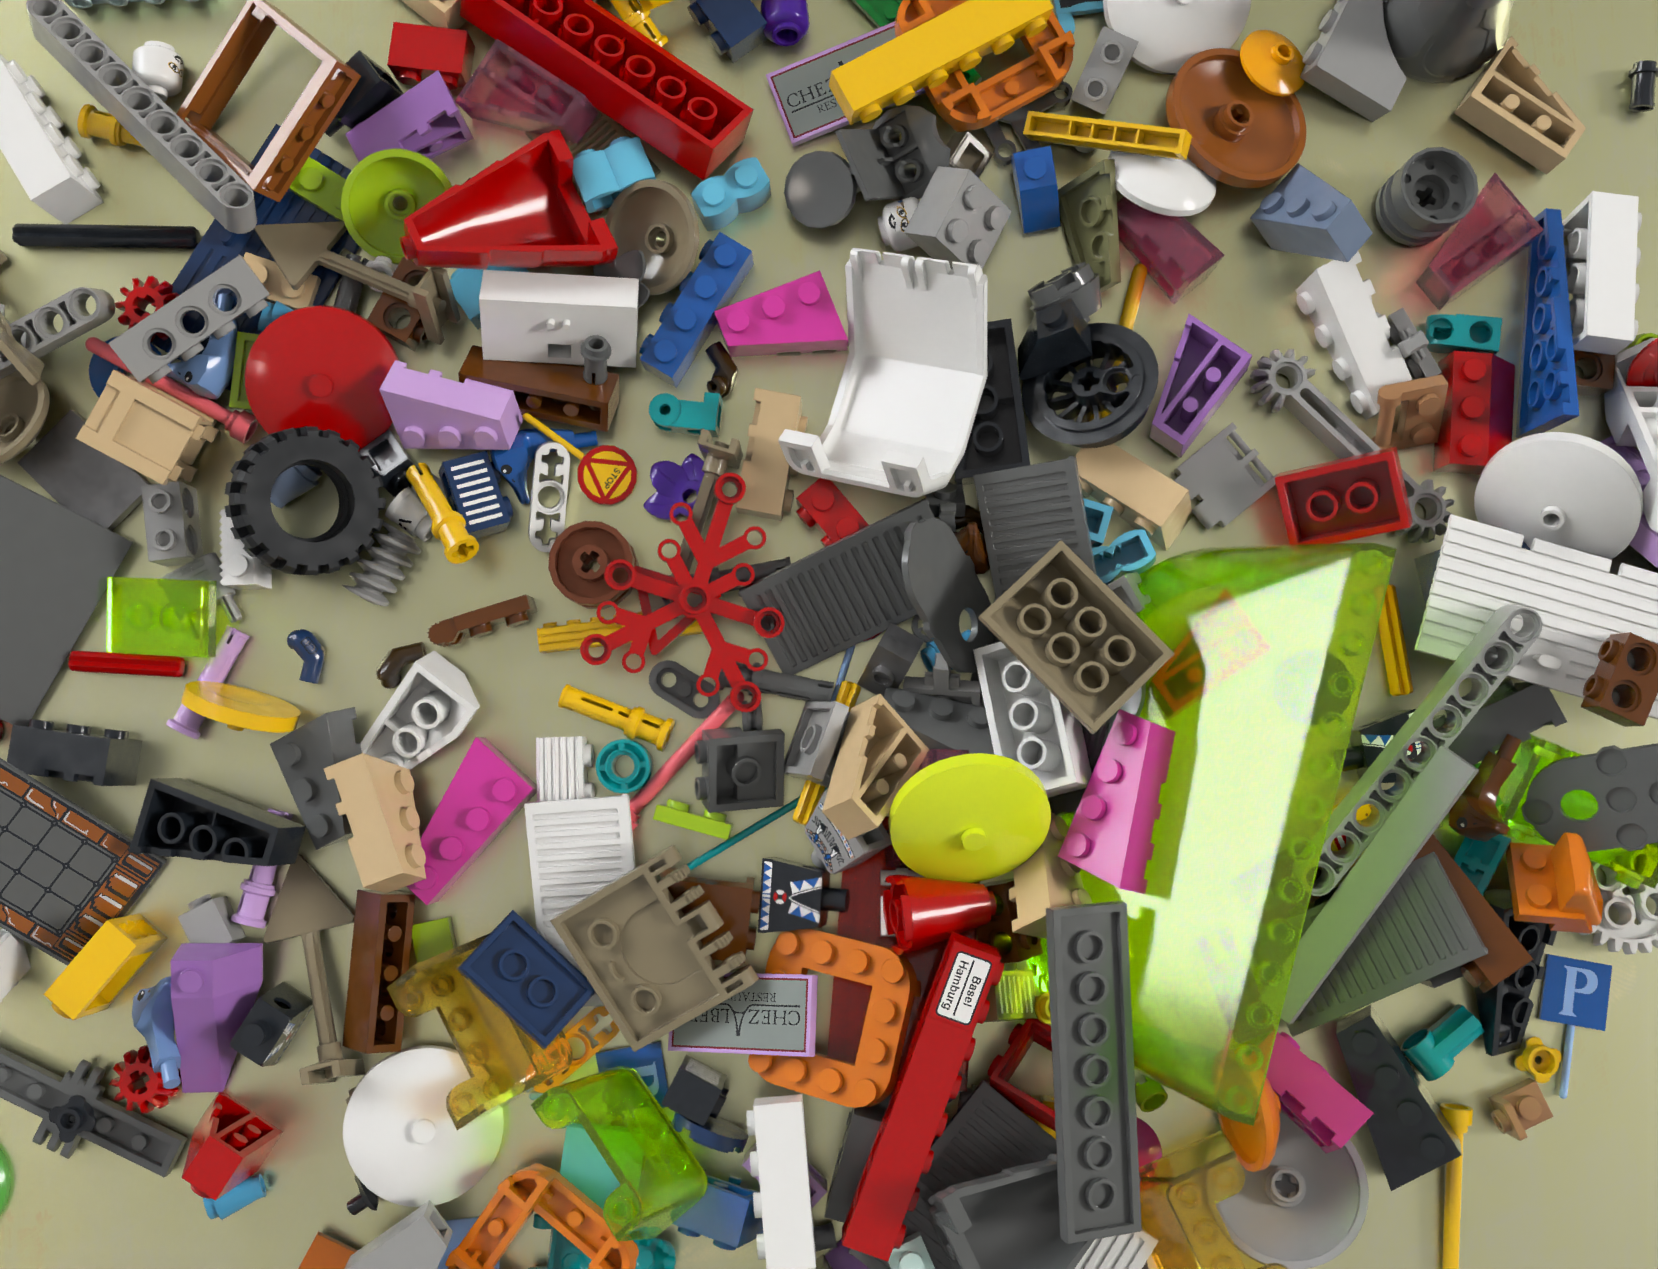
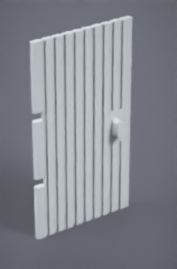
M1452 514L1449 516L1443 545L1441 546L1440 556L1436 565L1437 568L1434 573L1426 610L1424 611L1423 621L1414 650L1456 661L1500 607L1509 604L1530 608L1541 617L1543 623L1542 631L1507 677L1584 698V685L1589 677L1595 673L1600 661L1598 658L1599 649L1610 635L1631 632L1658 644V573L1621 563L1618 575L1609 573L1612 563L1610 559L1536 538L1533 539L1530 550L1521 548L1524 539L1522 534ZM1520 614L1516 615L1511 621L1510 628L1513 634L1520 631L1523 626V618ZM1495 646L1490 647L1485 653L1484 660L1487 666L1495 662L1498 652ZM1629 651L1627 655L1628 665L1631 668H1633L1635 662L1634 656ZM1614 688L1612 700L1617 705L1620 696L1617 689ZM1658 694L1648 716L1657 720Z

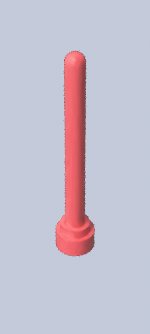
M90 337L86 340L85 346L87 350L132 374L109 344L96 337ZM164 376L154 384L149 379L145 380V382L224 424L225 430L230 432V437L243 444H246L251 439L258 427L259 422L253 414L245 410L242 412L234 410L232 412L206 397L199 396L188 387L168 376Z
M739 691L737 695L738 701L740 703L744 701V694L742 691ZM729 695L630 800L632 832L639 825L637 822L641 817L639 813L695 754V741L702 740V730L718 729L736 710L730 703Z

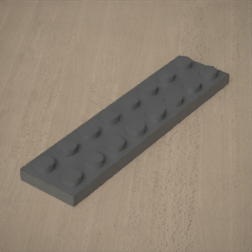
M1111 901L1046 908L1060 1238L1067 1244L1140 1232L1142 1231L1127 903Z

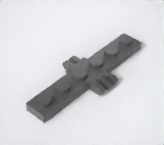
M0 1047V1098L43 1118L33 1137L34 1143L42 1145L49 1134L52 1133L46 1148L53 1152L58 1150L63 1141L59 1138L60 1131L57 1125L49 1120V1112L53 1107H62L67 1104L72 1096L81 1095L93 1108L96 1126L91 1131H83L77 1134L74 1141L65 1143L60 1153L61 1156L69 1159L75 1152L81 1138H84L162 1177H166L171 1173L188 1138L133 1111H126L125 1107L102 1097L105 1087L100 1085V1082L105 1074V1069L99 1066L95 1067L87 1079L86 1076L92 1063L83 1059L78 1064L75 1072L69 1070L64 1077H61ZM71 1115L69 1118L71 1122H75L76 1120L75 1116Z

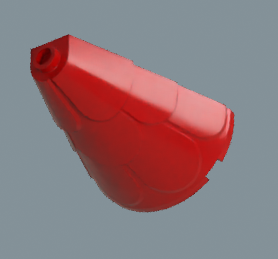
M559 129L543 133L503 160H497L462 185L455 184L403 219L405 236L400 237L401 248L406 260L413 259L416 266L486 270L488 266L536 268L538 266L584 267L606 265L616 259L618 246L603 217L595 220L590 219L572 183L574 158Z

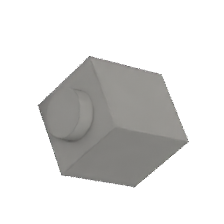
M210 894L202 896L188 904L190 911L178 916L190 943H235L246 937L241 925L230 920L234 911L227 896L213 899Z

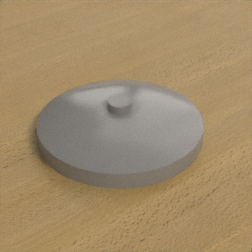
M1282 1110L1280 1112V1132L1276 1152L1266 1169L1257 1172L1246 1170L1234 1157L1223 1132L1214 1143L1206 1166V1196L1218 1227L1240 1252L1266 1266L1277 1269H1308L1325 1264L1339 1256L1351 1245L1364 1223L1369 1200L1368 1181L1363 1162L1350 1139L1341 1149L1326 1154Z

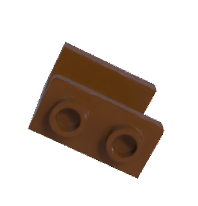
M670 867L660 874L661 879L677 868ZM686 877L682 881L668 887L671 895L676 899L692 886L700 885L704 893L696 900L682 907V912L685 914L702 902L710 900L723 920L724 924L720 928L700 939L703 945L727 930L730 931L733 936L732 941L726 947L710 954L713 960L724 961L733 953L740 951L746 957L747 950H754L757 927L749 926L751 913L758 914L761 892L760 890H753L755 880L753 877H747L745 883Z

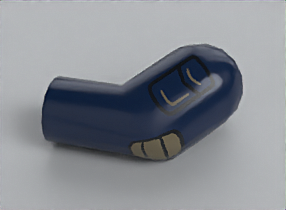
M305 629L294 630L288 635L287 644L303 660L299 680L318 684L324 662L325 649L313 633Z

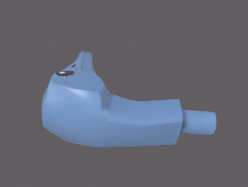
M219 294L217 307L225 312L231 311L234 297L229 294ZM233 320L236 328L219 340L214 335H211L202 354L196 355L186 362L181 361L168 364L172 372L166 376L188 386L199 396L218 399L229 386L233 376L237 321Z
M169 976L160 980L153 987L138 991L133 998L132 1018L134 1027L146 1040L154 1073L161 1072L164 1088L173 1089L181 1083L178 1069L181 1067V1056L174 1039L175 1025L171 1001V977Z

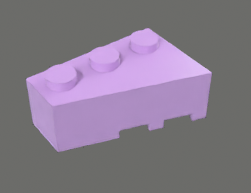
M397 360L394 361L379 389L404 449L510 450L523 422L513 390L467 378L464 383L442 378V372L430 369L428 374L407 369V363Z

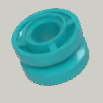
M620 739L610 742L600 751L596 761V773L600 782L607 789L616 793H631L641 789L649 781L653 771V761L649 751L642 744L632 740ZM623 755L629 756L634 762V770L626 778L618 775L615 769L616 761Z

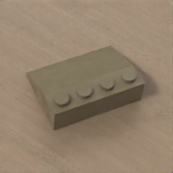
M1062 540L978 617L1092 735L1175 654Z

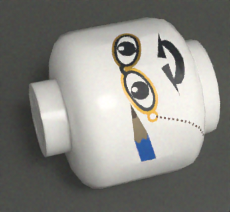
M147 41L144 43V46L134 50L132 71L162 101H166L167 97L175 96L181 92L184 61L175 52L173 46L160 41Z
M909 197L884 206L883 216L878 217V224L885 246L891 245L896 251H904L918 246L904 233L920 202L917 198Z

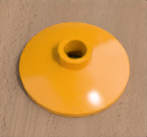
M1257 30L1249 34L1243 41L1240 48L1241 64L1248 78L1258 88L1274 96H1289L1302 87L1305 81L1300 78V75L1305 67V63L1298 48L1288 38L1275 31Z

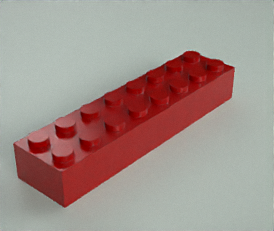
M461 0V17L703 181L744 141L754 109L592 0Z

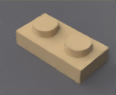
M245 252L244 260L271 294L264 300L273 303L279 301L293 310L313 305L321 282L318 276L310 274L298 290H294L276 262Z

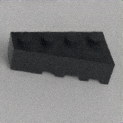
M182 778L150 779L128 853L186 857L196 860H216L257 866L295 864L306 826Z
M1370 1004L1337 1022L1336 1036L1358 1099L1374 1113L1366 1122L1390 1190L1393 1191L1461 1156L1460 1139L1373 1006Z

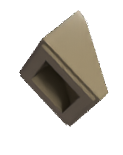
M968 131L954 133L947 143V146L951 149L949 167L970 169L978 178L993 155Z

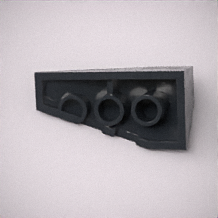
M1497 888L1486 890L1483 897L1533 960L1485 993H1483L1479 986L1474 987L1480 1022L1485 1031L1483 1032L1485 1051L1490 1056L1520 1049L1534 1006L1529 996L1535 980H1542L1545 972V967L1540 966L1546 944L1553 946L1557 931L1550 930L1548 923L1514 921L1511 890Z

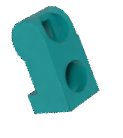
M1464 314L1428 316L1425 336L1429 341L1427 348L1430 352L1434 353L1465 351L1496 355L1500 347L1502 318Z
M705 392L704 402L678 400L674 395L663 393L651 400L649 415L655 425L660 430L666 432L700 435L701 430L705 429L710 431L711 437L719 438L723 400L719 393Z

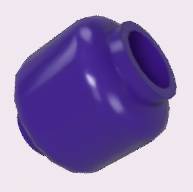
M806 0L761 1L760 14L767 22L764 35L770 41L780 46H791L798 43L808 33L810 22Z

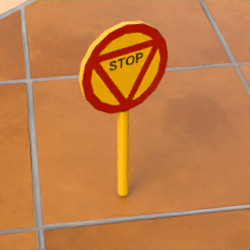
M529 413L523 414L525 421L554 442L563 445L568 452L581 460L577 468V480L581 491L590 500L599 504L612 505L623 501L632 493L637 482V469L633 459L625 450L614 445H601L590 449L584 454Z

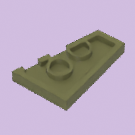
M1104 159L1058 189L1059 212L1075 265L1082 262L1089 263L1093 272L1099 273L1101 293L1121 282L1115 159Z

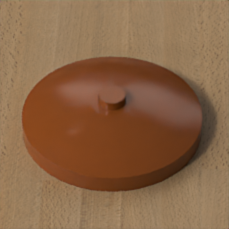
M1214 48L1199 52L1185 62L1169 85L1166 96V114L1170 128L1185 129L1191 134L1192 138L1187 157L1200 170L1212 178L1235 187L1260 188L1280 180L1299 161L1306 143V122L1295 93L1289 96H1274L1258 88L1246 75L1241 64L1239 50Z

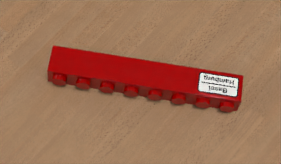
M951 932L842 1226V1246L887 1262L893 1248L899 1249L901 1247L906 1232V1225L902 1224L907 1210L913 1212L917 1205L920 1188L916 1187L921 1173L927 1175L930 1170L934 1151L930 1150L935 1136H942L948 1119V1113L944 1112L949 1098L955 1100L961 1086L962 1076L958 1075L963 1061H970L974 1052L976 1038H973L972 1035L976 1024L984 1023L990 1007V1001L986 1000L991 985L997 986L1002 977L1004 963L1000 962L1001 956L996 947Z

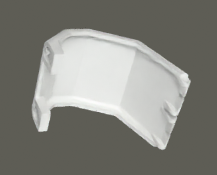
M853 248L850 252V259L845 265L849 355L828 425L820 438L818 435L785 429L778 442L788 464L801 474L918 498L946 487L964 456L987 379L988 278L983 274L981 266L976 264L953 262V269H951L947 260L917 257L915 261L914 256L889 252L882 253L884 259L882 260L879 251Z

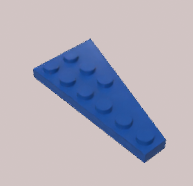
M1546 208L1530 221L1516 438L1544 433L1580 416L1572 337L1573 325L1570 315L1563 237L1564 225L1562 224V215L1559 209Z

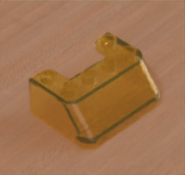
M489 934L413 965L387 987L396 1008L408 1017H418L437 1009L471 1077L452 1088L446 1098L447 1111L457 1130L506 1106L569 1068L573 1059L571 1046L563 1031L543 1050L457 971V968Z
M1222 1130L1139 1167V1177L1141 1180V1225L1144 1231L1159 1241L1151 1253L1158 1269H1246L1215 1205L1237 1194L1245 1182L1244 1170ZM1269 1263L1258 1269L1289 1268L1280 1263Z

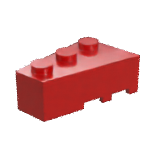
M218 1092L194 1128L182 1179L191 1184L192 1191L197 1195L207 1199L212 1198L216 1201L259 1170L283 1131L226 1093Z

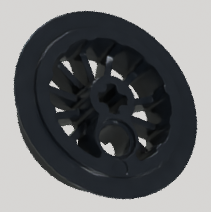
M1112 323L1088 324L1091 334L1092 356L1023 381L1022 402L1026 415L1033 426L1048 438L1076 447L1098 448L1125 438L1144 419L1158 385L1159 371L1157 359L1149 343L1142 336L1127 327ZM1103 358L1100 368L1095 367L1093 364L1094 359ZM1116 360L1122 362L1118 366L1113 367V364ZM1086 362V367L1080 369L1079 371H1077L1074 368L1077 365ZM1066 374L1073 378L1072 383L1060 380ZM1123 383L1127 384V387L1124 390L1116 392L1117 385ZM1055 392H1060V393H1065V394H1066V395H1062V396L1053 398V394H1054ZM1065 409L1059 415H1057L1055 412L1057 410ZM1102 411H1106L1109 415L1102 418ZM1094 413V419L1089 422L1091 415Z

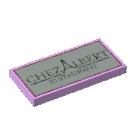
M895 21L766 74L793 147L849 124L829 88L831 71L896 38ZM924 88L916 91L914 97L926 93ZM895 103L883 108L882 110L895 106Z
M727 973V974H725V975H723V976H724V978L726 979V978H727L728 976H730L732 973ZM756 973L759 979L750 987L669 1032L668 1051L815 1057L818 975Z

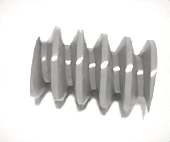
M383 521L382 525L388 533L387 535L374 533L373 537L380 546L379 548L371 546L369 550H366L372 557L371 561L358 559L357 561L364 570L363 574L350 572L349 574L356 583L355 587L342 586L372 604L386 607L389 605V601L383 595V592L393 594L397 592V588L391 582V579L404 580L405 575L399 569V566L411 568L413 562L409 559L407 553L419 555L421 550L416 545L415 539Z

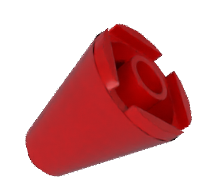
M898 874L890 875L885 879V882L891 883L890 890H883L885 926L888 935L895 934L898 944L891 946L898 956L908 955L947 940L951 932L962 934L988 924L991 920V915L996 913L995 896L992 891L987 890L984 884Z

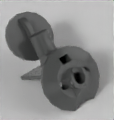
M901 105L887 110L875 122L872 129H839L835 132L848 162L838 154L828 151H814L800 157L792 165L786 176L784 195L787 208L796 220L807 227L826 228L838 224L849 214L855 203L856 194L860 191L865 201L902 200L909 197L921 199L937 166L949 167L951 149L944 144L938 135L936 115L921 106Z

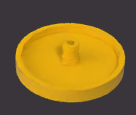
M189 682L185 685L181 699L182 704L191 711L212 720L228 724L227 727L236 731H243L246 728L275 733L291 732L297 728L301 714L297 707L275 696L219 682Z

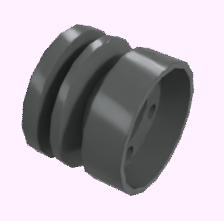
M1444 147L1426 148L1414 154L1379 189L1375 202L1377 220L1383 231L1396 242L1408 246L1426 245L1442 236L1443 233L1463 219L1473 208L1479 191L1477 175L1470 163L1458 152Z

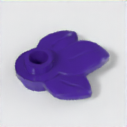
M691 453L685 458L681 466L671 461L654 463L651 466L650 478L657 492L643 504L647 512L659 519L670 520L669 512L675 503H687V498L690 494L697 493L698 495L704 472H702L704 461ZM695 501L692 502V503H687V504L692 508V510H693ZM679 507L673 512L674 518L681 514L688 517V511L685 508Z

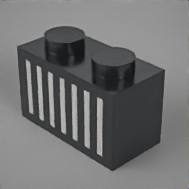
M686 1055L661 1105L704 1126L709 1116L717 1118L729 1092V1089L723 1087L727 1075Z

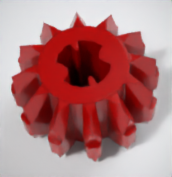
M148 276L145 284L138 278H132V291L125 287L120 288V292L126 296V300L114 303L117 309L125 311L117 319L120 324L124 326L129 325L128 329L151 315L145 311L147 305L151 304L156 308L155 311H157L180 294L172 293V284L167 281L159 284L158 279L154 276ZM162 332L156 333L152 336L150 342H153L156 335L163 340L168 339V335Z
M148 1045L141 1046L138 1051L133 1049L123 1055L124 1062L116 1063L112 1068L120 1077L112 1079L109 1085L120 1088L121 1092L117 1093L114 1100L121 1101L126 1098V1111H133L139 1107L141 1113L147 1114L153 1111L154 1107L161 1109L169 1104L168 1096L172 1097L180 1090L178 1087L173 1089L164 1088L161 1072L154 1073ZM148 1075L150 1080L145 1083L143 1078Z

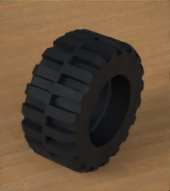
M312 426L289 428L261 438L259 442L250 445L243 452L244 456L240 461L235 462L230 471L233 474L231 482L226 483L225 494L229 495V505L225 506L226 517H231L234 527L230 529L235 539H240L245 545L243 549L251 557H257L261 560L262 565L294 575L329 574L339 571L341 566L353 564L360 559L358 554L362 550H369L375 542L371 537L374 531L381 530L384 521L378 518L379 510L385 509L386 498H379L378 487L384 486L381 476H374L371 467L375 464L369 455L362 456L358 452L360 446L351 439L343 440L340 438V433L330 429L318 430V427ZM297 465H309L322 470L334 483L339 497V509L335 522L327 532L313 538H300L284 531L274 518L271 509V490L276 478L285 470Z

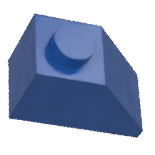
M1051 145L1013 153L1011 166L1023 234L1060 227L1058 186Z

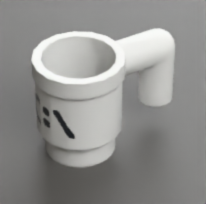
M432 474L447 499L441 480ZM413 486L405 488L390 503L385 516L392 522L394 521L411 536H417L423 542H426L433 536L431 531L433 521Z

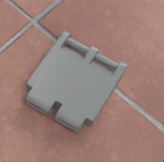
M1233 422L1174 470L1178 477L1173 481L1189 490L1190 501L1194 497L1200 501L1192 509V512L1207 530L1217 523L1222 528L1225 527L1276 485L1275 477L1277 474L1273 476L1258 459V451L1255 448L1251 450L1235 431L1237 427ZM1228 435L1245 454L1244 457H1242L1239 454V452L1233 447V445L1228 441V439L1226 438ZM1250 461L1267 480L1266 483H1264L1261 480V478L1256 474V472L1250 467V465L1248 464Z

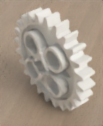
M1658 843L1646 844L1642 850L1627 851L1623 848L1588 852L1594 873H1596V869L1599 867L1605 872L1607 878L1604 886L1597 881L1603 899L1601 923L1597 926L1592 925V933H1595L1593 945H1603L1607 942L1609 952H1619L1622 948L1625 955L1636 954L1637 948L1641 953L1652 952V945L1658 948ZM1614 858L1618 859L1617 864L1614 862ZM1635 859L1639 860L1643 865L1644 871L1641 877L1633 869ZM1628 886L1630 894L1624 896L1622 888ZM1648 896L1656 903L1654 915L1646 907ZM1611 905L1619 912V920L1616 924L1611 921L1608 915ZM1635 918L1639 921L1637 925L1634 923ZM1579 933L1581 936L1589 935V933Z

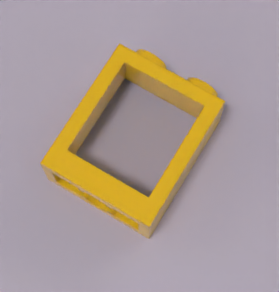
M140 913L109 919L43 995L52 1002L51 1006L56 1013L72 1020L106 1010L167 940V937Z

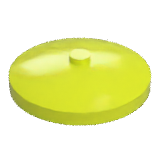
M974 753L957 755L937 761L913 775L904 783L894 797L889 811L888 822L893 848L907 867L927 878L973 883L1001 876L1026 862L1039 849L1048 834L1051 822V809L1042 782L1028 767L1004 756Z

